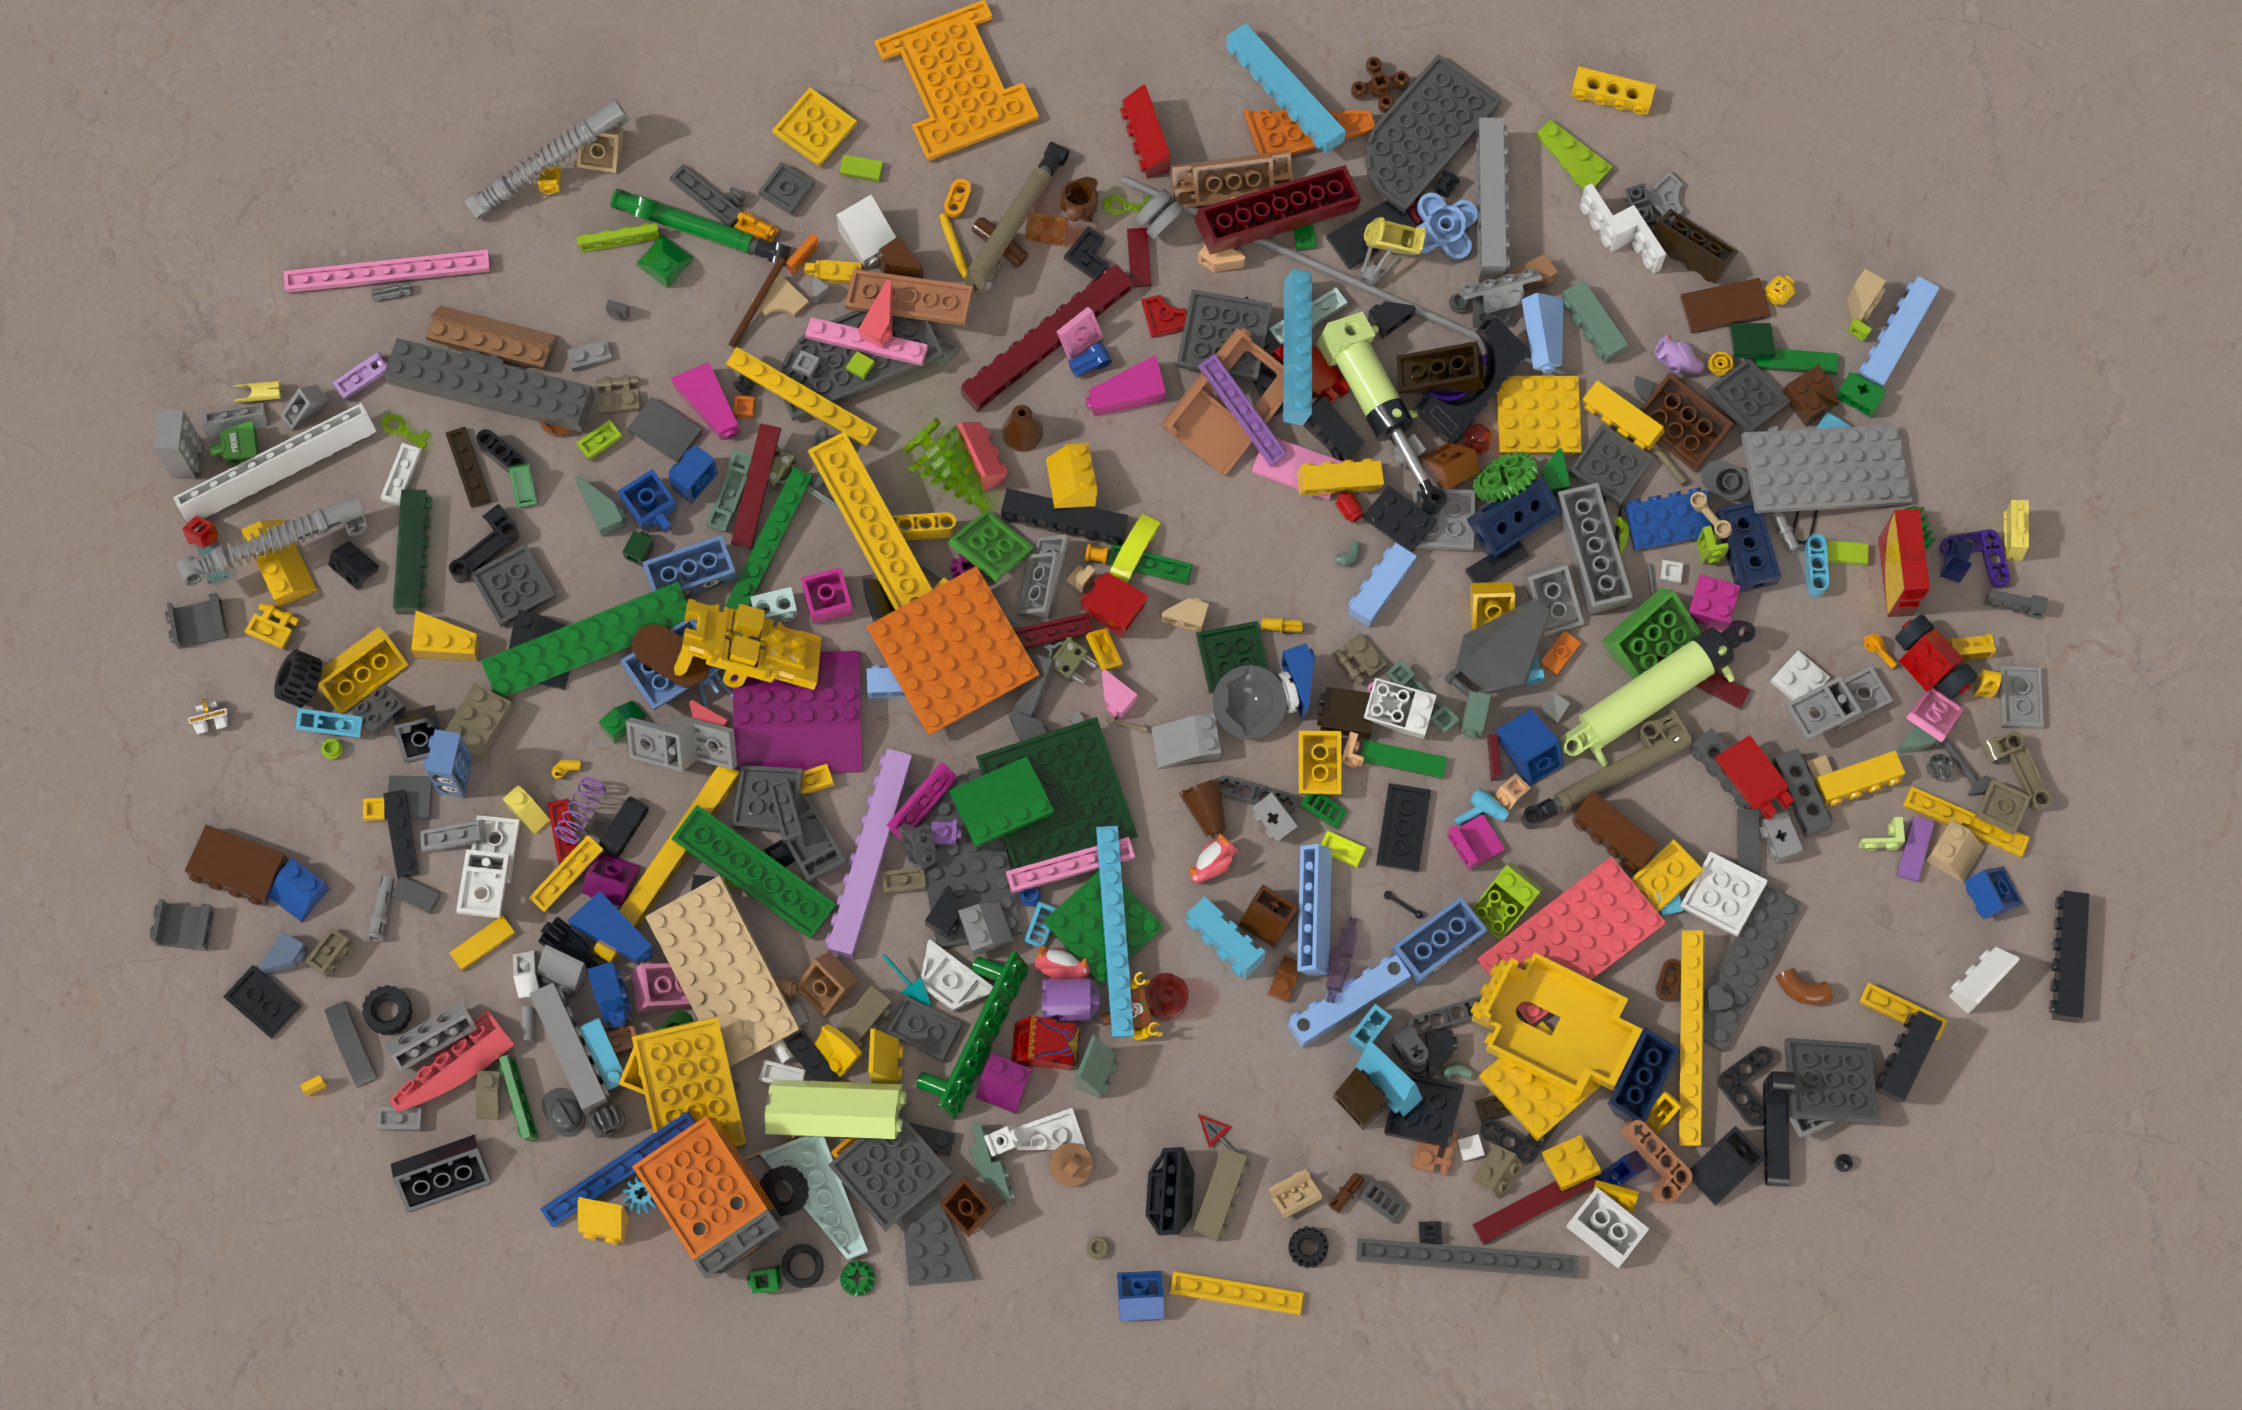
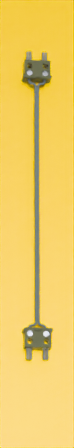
M778 447L768 482L772 485L773 489H777L780 484L786 483L788 478L785 479V477L796 464L794 455H789ZM808 486L806 491L840 512L834 501ZM913 554L920 566L941 580L943 578H946L948 581L952 580ZM1005 615L1010 625L1014 628L1024 627ZM1067 637L1064 642H1058L1054 646L1051 644L1042 645L1050 651L1048 658L1055 661L1052 671L1069 682L1073 679L1079 684L1084 685L1086 679L1076 673L1083 662L1093 668H1096L1098 665L1097 661L1088 656V651L1072 641L1071 637ZM1059 645H1061V647H1060L1059 650L1056 652V654L1054 655V657L1051 658V657H1052V654H1053V650H1052V649H1055V648H1057Z

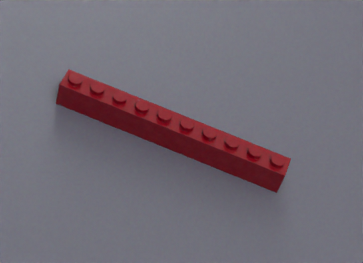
M1117 264L1113 268H1107L1099 279L1092 280L1084 291L1074 294L1071 301L1066 305H1060L1051 317H1045L1040 322V325L1035 329H1030L1022 340L1012 343L1009 350L1004 354H998L989 366H983L975 377L965 380L961 387L962 397L976 412H979L1062 346L1057 331L1087 307L1093 310L1095 318L1099 317L1132 290L1133 281Z

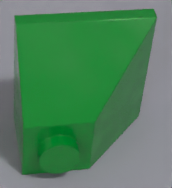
M661 235L636 265L666 288H669L694 258L664 235Z

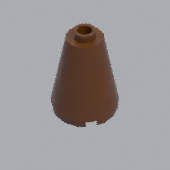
M1018 405L1004 422L1002 436L1004 442L1012 447L1013 450L1026 452L1033 450L1042 440L1043 426L1028 406Z
M1218 778L1179 792L1181 799L1206 837L1211 836V839L1218 837L1219 833L1224 835L1222 831L1226 830Z

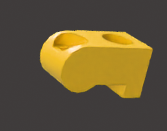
M1983 669L1981 674L1977 673L1978 677L1975 680L1974 695L1993 698L2000 687L2001 671Z

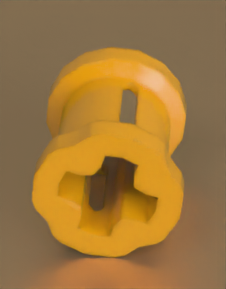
M1088 543L1085 562L1092 560L1106 565L1109 547H1095Z

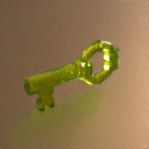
M1111 195L1103 199V209L1113 215L1122 214L1127 210L1141 212V209L1151 199V196L1146 198V195H1144L1143 204H1134L1119 195ZM1111 200L1120 201L1121 209H1111Z
M387 413L380 420L381 426L386 433L402 435L422 448V450L427 447L428 443L425 442V439H428L431 433H427L425 429L422 431V434L415 435L406 428L402 416ZM393 419L400 422V425L395 430L387 427Z

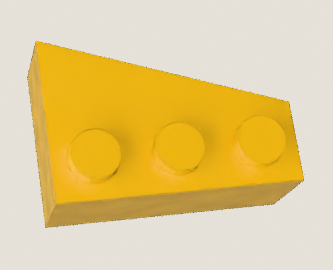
M419 611L415 612L411 651L415 658L478 662L480 640L476 633Z

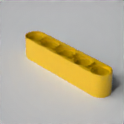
M948 512L892 516L905 541L950 538L956 531V518ZM949 523L951 524V526L944 527L942 526V524ZM927 524L930 528L926 529L921 526ZM908 526L909 529L903 530L900 527Z

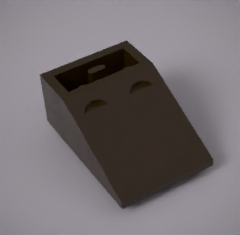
M1356 1067L1334 1093L1333 1098L1363 1130L1382 1113L1387 1099L1385 1098V1092L1379 1086L1375 1087L1370 1082V1076L1364 1070L1360 1071Z

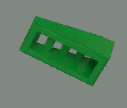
M1306 794L1300 805L1301 809L1335 829L1338 828L1347 813V810L1324 794ZM1314 797V798H1316V801H1315L1314 804L1311 806L1309 803H1310V801L1312 800V798ZM1319 803H1324L1320 811H1318L1316 808ZM1329 806V807H1331V809H1330L1329 813H1328L1327 816H1326V815H1324L1323 813L1325 812V810H1326L1327 807ZM1336 810L1339 813L1333 821L1330 818Z

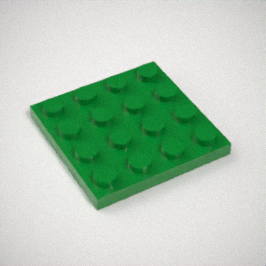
M1098 871L1053 911L1043 923L1077 960L1082 961L1084 958H1087L1090 975L1102 985L1107 980L1100 875ZM1122 882L1129 960L1158 934L1164 926Z

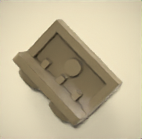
M331 927L305 960V963L327 978L329 974H333L337 970L338 962L342 957H346L350 953L353 942L350 938Z
M1495 1144L1472 1178V1181L1491 1191L1495 1197L1500 1199L1503 1193L1508 1190L1509 1184L1515 1175L1520 1172L1522 1162L1515 1153Z

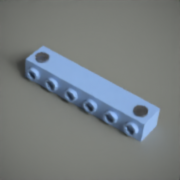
M1396 954L1393 957L1389 955L1379 962V966L1367 968L1361 973L1363 976L1356 980L1351 978L1343 984L1345 987L1339 991L1334 989L1325 995L1326 999L1319 1002L1316 1000L1302 1014L1300 1011L1293 1014L1289 1018L1290 1021L1287 1027L1301 1048L1408 982L1411 975Z

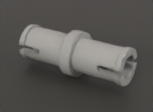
M1774 512L1771 514L1778 529L1777 534L1779 537H1782L1787 551L1793 552L1801 546L1793 533L1794 528L1792 525H1789L1784 512Z

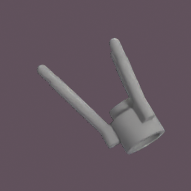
M1368 248L1364 264L1359 271L1362 273L1361 279L1372 286L1378 284L1381 278L1400 259L1396 257L1381 272L1380 268L1391 254V249L1386 252L1377 266L1371 264L1367 267L1373 248Z

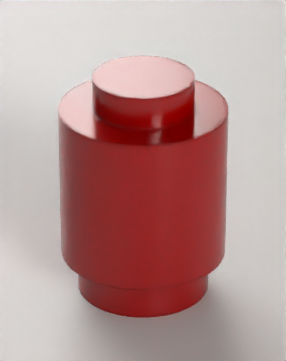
M1345 491L1336 498L1335 506L1346 521L1349 520L1350 523H1354L1364 515L1363 507L1352 492L1347 494Z

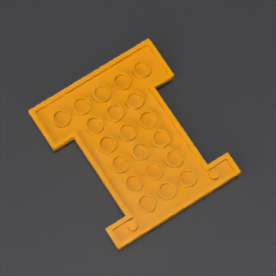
M985 0L874 41L882 61L901 54L929 116L928 119L912 124V129L927 162L1039 119V115L1023 82L1004 89L978 33L977 25L993 20Z

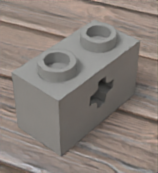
M1274 791L1252 806L1254 810L1252 812L1253 817L1258 823L1261 821L1267 827L1264 831L1271 840L1275 838L1278 842L1299 825ZM1270 812L1273 815L1276 813L1279 815L1277 823L1274 820L1269 821Z
M1788 812L1762 821L1759 831L1761 837L1766 839L1769 847H1767L1770 858H1774L1776 864L1801 855L1803 848ZM1778 835L1779 838L1783 837V841L1776 839V836Z

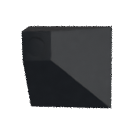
M518 610L512 629L509 649L567 625L539 614ZM570 671L538 684L565 690Z

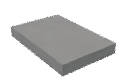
M1999 666L1998 671H2001L1999 687L2001 728L2043 729L2045 726L2042 667Z

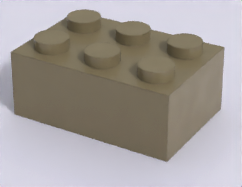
M474 683L445 731L460 733L472 757L482 763L515 709L507 699Z

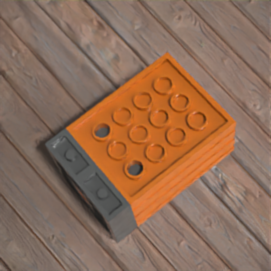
M705 1116L632 1166L705 1279L716 1278L727 1272L788 1229V1226L716 1117Z

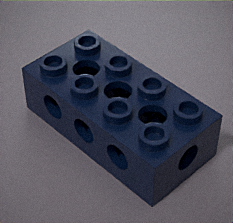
M1535 475L1536 479L1530 480L1532 484L1526 485V490H1520L1519 495L1513 494L1511 499L1505 497L1502 502L1500 499L1495 503L1491 502L1467 518L1485 554L1496 557L1562 513L1544 477Z
M1753 501L1719 508L1715 514L1720 521H1728L1732 527V533L1726 538H1721L1722 544L1728 543L1729 545L1726 558L1734 584L1740 586L1739 593L1778 584L1782 575L1763 514L1755 513Z

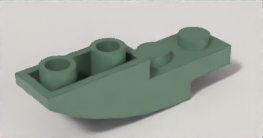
M980 1121L972 1123V1130L977 1145L970 1146L969 1151L976 1170L983 1182L991 1185L1006 1201L1004 1205L1012 1207L1011 1200H1014L1015 1197L1012 1186L1007 1187L1005 1179L1009 1178L1006 1166H1001L1000 1161L991 1163L995 1158L991 1156L984 1138L985 1135H988L986 1126L981 1127Z

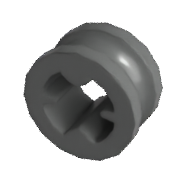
M731 187L729 189L730 192H727L725 197L738 207L740 201H744L745 196L735 187Z

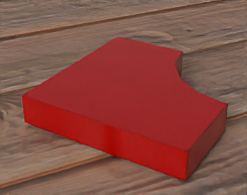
M1161 295L1141 299L1151 338L1184 330L1187 315L1186 308L1178 309L1168 305Z

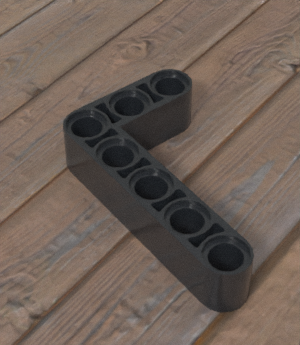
M1771 1071L1763 1082V1110L1765 1112V1119L1763 1121L1764 1156L1766 1157L1764 1160L1766 1186H1789L1788 1098L1795 1090V1072Z

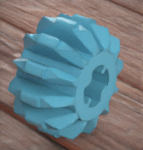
M635 1177L636 1184L630 1181L627 1183L631 1190L624 1189L623 1191L624 1194L629 1195L624 1198V1202L630 1203L628 1206L630 1210L636 1207L637 1214L641 1213L642 1208H644L646 1213H649L648 1206L651 1205L655 1209L657 1205L653 1202L654 1200L644 1184L640 1182L639 1177ZM642 1191H645L647 1196H643L640 1200L637 1194H641Z

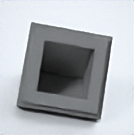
M813 277V303L819 304L830 295L829 286L817 277Z

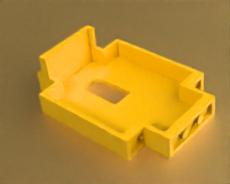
M1535 952L1532 958L1527 956L1522 966L1525 971L1517 967L1519 961L1510 958L1509 962L1501 959L1499 965L1494 964L1489 974L1492 976L1490 983H1484L1480 994L1483 996L1480 1002L1475 1001L1470 1011L1473 1014L1472 1021L1494 1031V1033L1489 1032L1484 1041L1487 1044L1485 1051L1580 1098L1589 1079L1613 1091L1643 1030L1619 1018L1628 998ZM1528 1002L1560 1017L1552 1036L1521 1021L1516 1015L1517 1007L1521 1003Z

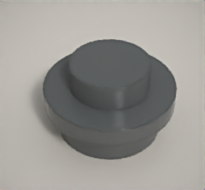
M1459 293L1452 295L1449 300L1451 310L1456 313L1465 312L1470 304L1469 299L1464 300Z

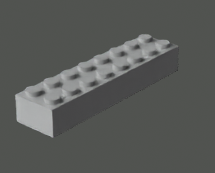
M1479 117L1475 134L1478 283H1483L1487 279L1496 280L1507 274L1510 267V255H1507V249H1509L1510 238L1507 237L1509 218H1506L1509 210V200L1506 199V193H1508V181H1506L1508 162H1505L1508 145L1505 144L1507 125H1504L1503 118Z

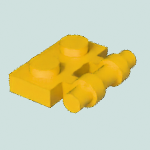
M260 603L258 610L264 612L263 615L259 616L254 613L244 632L249 636L284 650L293 634L292 629L287 628L289 624L297 626L300 619L293 616L291 612L278 610L272 604ZM274 616L281 620L278 624L270 619Z

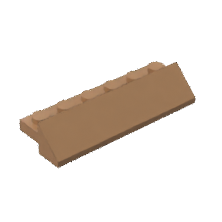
M1290 151L1170 166L1174 202L1178 201L1184 208L1216 204L1229 200L1231 197H1239L1294 180Z
M441 305L431 314L432 320L426 334V340L444 344L448 349L460 352L464 350H478L483 355H497L506 364L522 368L529 366L541 370L545 369L549 355H552L558 338L554 334Z

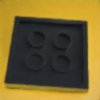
M1405 1073L1416 1084L1423 1099L1405 1116L1400 1112L1395 1114L1390 1109L1384 1130L1385 1135L1448 1148L1462 1099L1464 1085Z

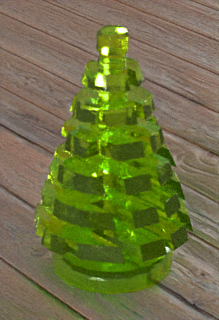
M936 417L901 449L904 454H909L919 445L926 450L907 470L913 473L932 456L935 461L919 474L920 478L925 479L936 468L941 466L943 470L930 481V484L937 485L949 475L952 479L941 488L944 492H948L957 484L960 489L952 496L959 499L963 494H966L968 498L964 503L971 505L974 502L980 512L988 510L990 503L981 496L985 492L983 486L978 489L973 486L979 481L978 475H974L970 480L965 477L974 468L973 463H969L961 471L957 468L969 456L967 449L953 461L949 459L964 444L962 438L958 439L945 452L940 449L958 432L957 427L954 426L936 443L931 438V433L941 425L940 419Z

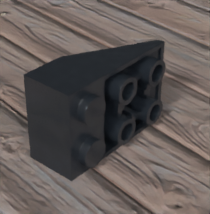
M1735 1126L1690 1168L1693 1176L1692 1182L1716 1206L1752 1173L1766 1157Z

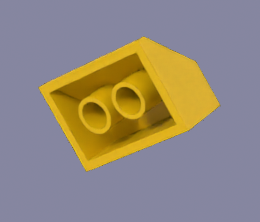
M1089 443L1067 444L1046 458L1054 509L1096 505L1097 485Z

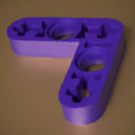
M1987 529L1948 536L1940 543L1939 551L1945 557L1982 552L1989 581L1993 587L2004 588L2010 581V572L2000 536L1995 530ZM1987 536L1990 539H1994L1991 545L1989 541H1985ZM1972 539L1975 546L1973 548L1966 547L1964 540ZM1947 543H1949L1950 546H1955L1951 551L1949 550V548H1945ZM1991 554L1998 555L2000 562L1997 564L1992 563L1989 556ZM1998 568H2000V570H1999V575H2000V577H2004V580H2003L2002 582H2000L1999 579H1996V577H1997V575H1998V571H1997Z

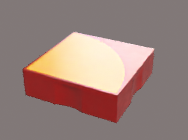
M1920 509L1894 510L1878 538L1887 616H1913L1919 607L1920 601L1930 590Z

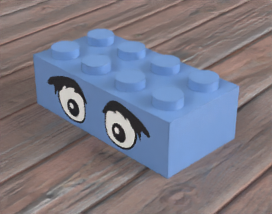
M722 535L642 562L652 591L678 581L685 598L737 580L736 572Z
M435 729L434 736H430L428 747L430 748L429 756L425 757L424 769H426L427 775L440 795L464 798L473 757L460 733Z
M1460 897L1396 943L1391 953L1394 956L1398 955L1410 973L1412 980L1418 986L1485 937L1488 930L1464 899Z

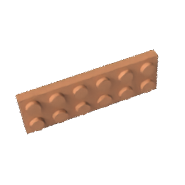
M853 269L845 302L846 309L869 312L888 279L891 280L894 289L893 316L966 326L974 291L973 286Z

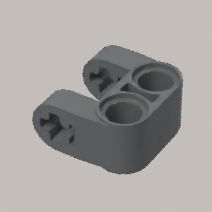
M1409 1025L1392 1036L1391 1045L1409 1072L1414 1075H1421L1427 1068L1428 1050L1414 1027Z

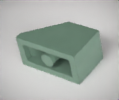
M1915 725L1897 752L1907 753L1928 750L1933 744L1938 745L1940 741Z

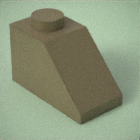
M477 1071L475 1091L477 1119L499 1120L503 1076L500 1072Z

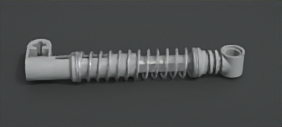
M617 100L612 101L588 119H582L577 122L578 126L572 125V130H565L564 135L559 134V138L552 139L551 144L546 143L544 149L539 148L540 155L533 152V160L530 157H526L527 164L520 161V169L517 166H513L514 173L507 170V178L501 174L494 179L493 187L488 186L489 190L485 188L484 193L480 191L472 195L465 201L466 205L476 219L482 218L493 210V205L497 206V202L500 204L502 202L501 199L504 201L515 196L514 190L519 194L516 189L519 186L526 189L523 185L525 182L528 181L532 185L529 179L535 177L538 181L539 179L536 176L538 173L541 172L545 176L543 170L546 168L552 172V167L555 165L558 167L557 164L561 161L565 163V158H571L570 155L574 152L578 154V149L581 147L584 149V145L587 143L589 145L593 144L600 134L609 128L615 130L621 127L630 118Z
M356 496L325 509H314L312 514L308 515V513H305L306 516L304 517L298 515L296 520L290 518V522L286 524L282 521V525L278 527L274 525L275 528L269 530V528H266L268 533L266 535L259 531L260 537L255 538L251 533L252 540L247 541L243 536L244 543L239 544L238 540H235L236 546L234 547L227 543V550H224L222 546L213 548V551L209 553L210 556L205 554V557L200 556L199 560L193 556L185 557L178 562L177 568L185 585L194 586L203 581L204 574L209 576V572L214 574L215 570L217 572H227L230 570V566L232 569H235V562L243 566L242 559H246L250 563V556L252 555L258 560V553L260 552L266 557V550L274 554V549L282 551L284 546L290 548L292 543L297 545L300 540L305 542L307 537L313 539L315 534L321 536V534L328 533L329 529L341 524L344 525L348 535H361L367 529L361 504Z

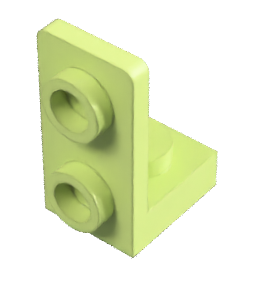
M1894 817L1890 824H1888V836L1891 838H1864L1859 842V848H1865L1866 851H1874L1878 848H1886V850L1899 849L1905 842L1903 817Z

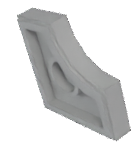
M1671 171L1666 173L1648 190L1653 210L1660 217L1670 208L1680 215L1685 211L1679 201V192L1683 188L1684 183ZM1676 216L1669 217L1668 221L1672 223Z

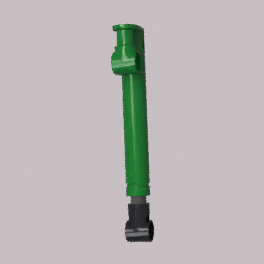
M616 189L611 198L610 207L613 209L631 213L633 216L737 251L740 250L746 254L754 252L755 256L768 258V261L776 263L779 257L787 261L791 247L778 242L770 243V241L762 238L757 240L754 234L745 233V231L631 194L621 189Z

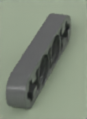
M1227 775L1218 778L1220 784H1224L1227 781L1229 786L1235 788V784H1238L1236 794L1233 793V788L1223 790L1222 785H1220L1221 794L1224 797L1255 805L1261 800L1260 796L1263 793L1274 791L1279 796L1281 802H1285L1286 799L1290 800L1292 806L1287 808L1290 814L1296 808V799L1289 793ZM1249 787L1252 794L1249 797H1244L1240 794V789Z
M1474 997L1413 1016L1409 1020L1407 1027L1409 1025L1413 1026L1414 1021H1417L1418 1024L1425 1023V1018L1427 1017L1429 1029L1427 1024L1421 1026L1420 1031L1414 1028L1419 1036H1423L1426 1034V1031H1439L1471 1021L1473 1014L1470 1013L1471 1016H1468V1009L1473 1007L1475 1001L1480 1002L1482 997ZM1453 1009H1462L1464 1017L1461 1019L1454 1018L1452 1015ZM1435 1014L1441 1015L1444 1019L1443 1024L1435 1025L1432 1022V1016Z

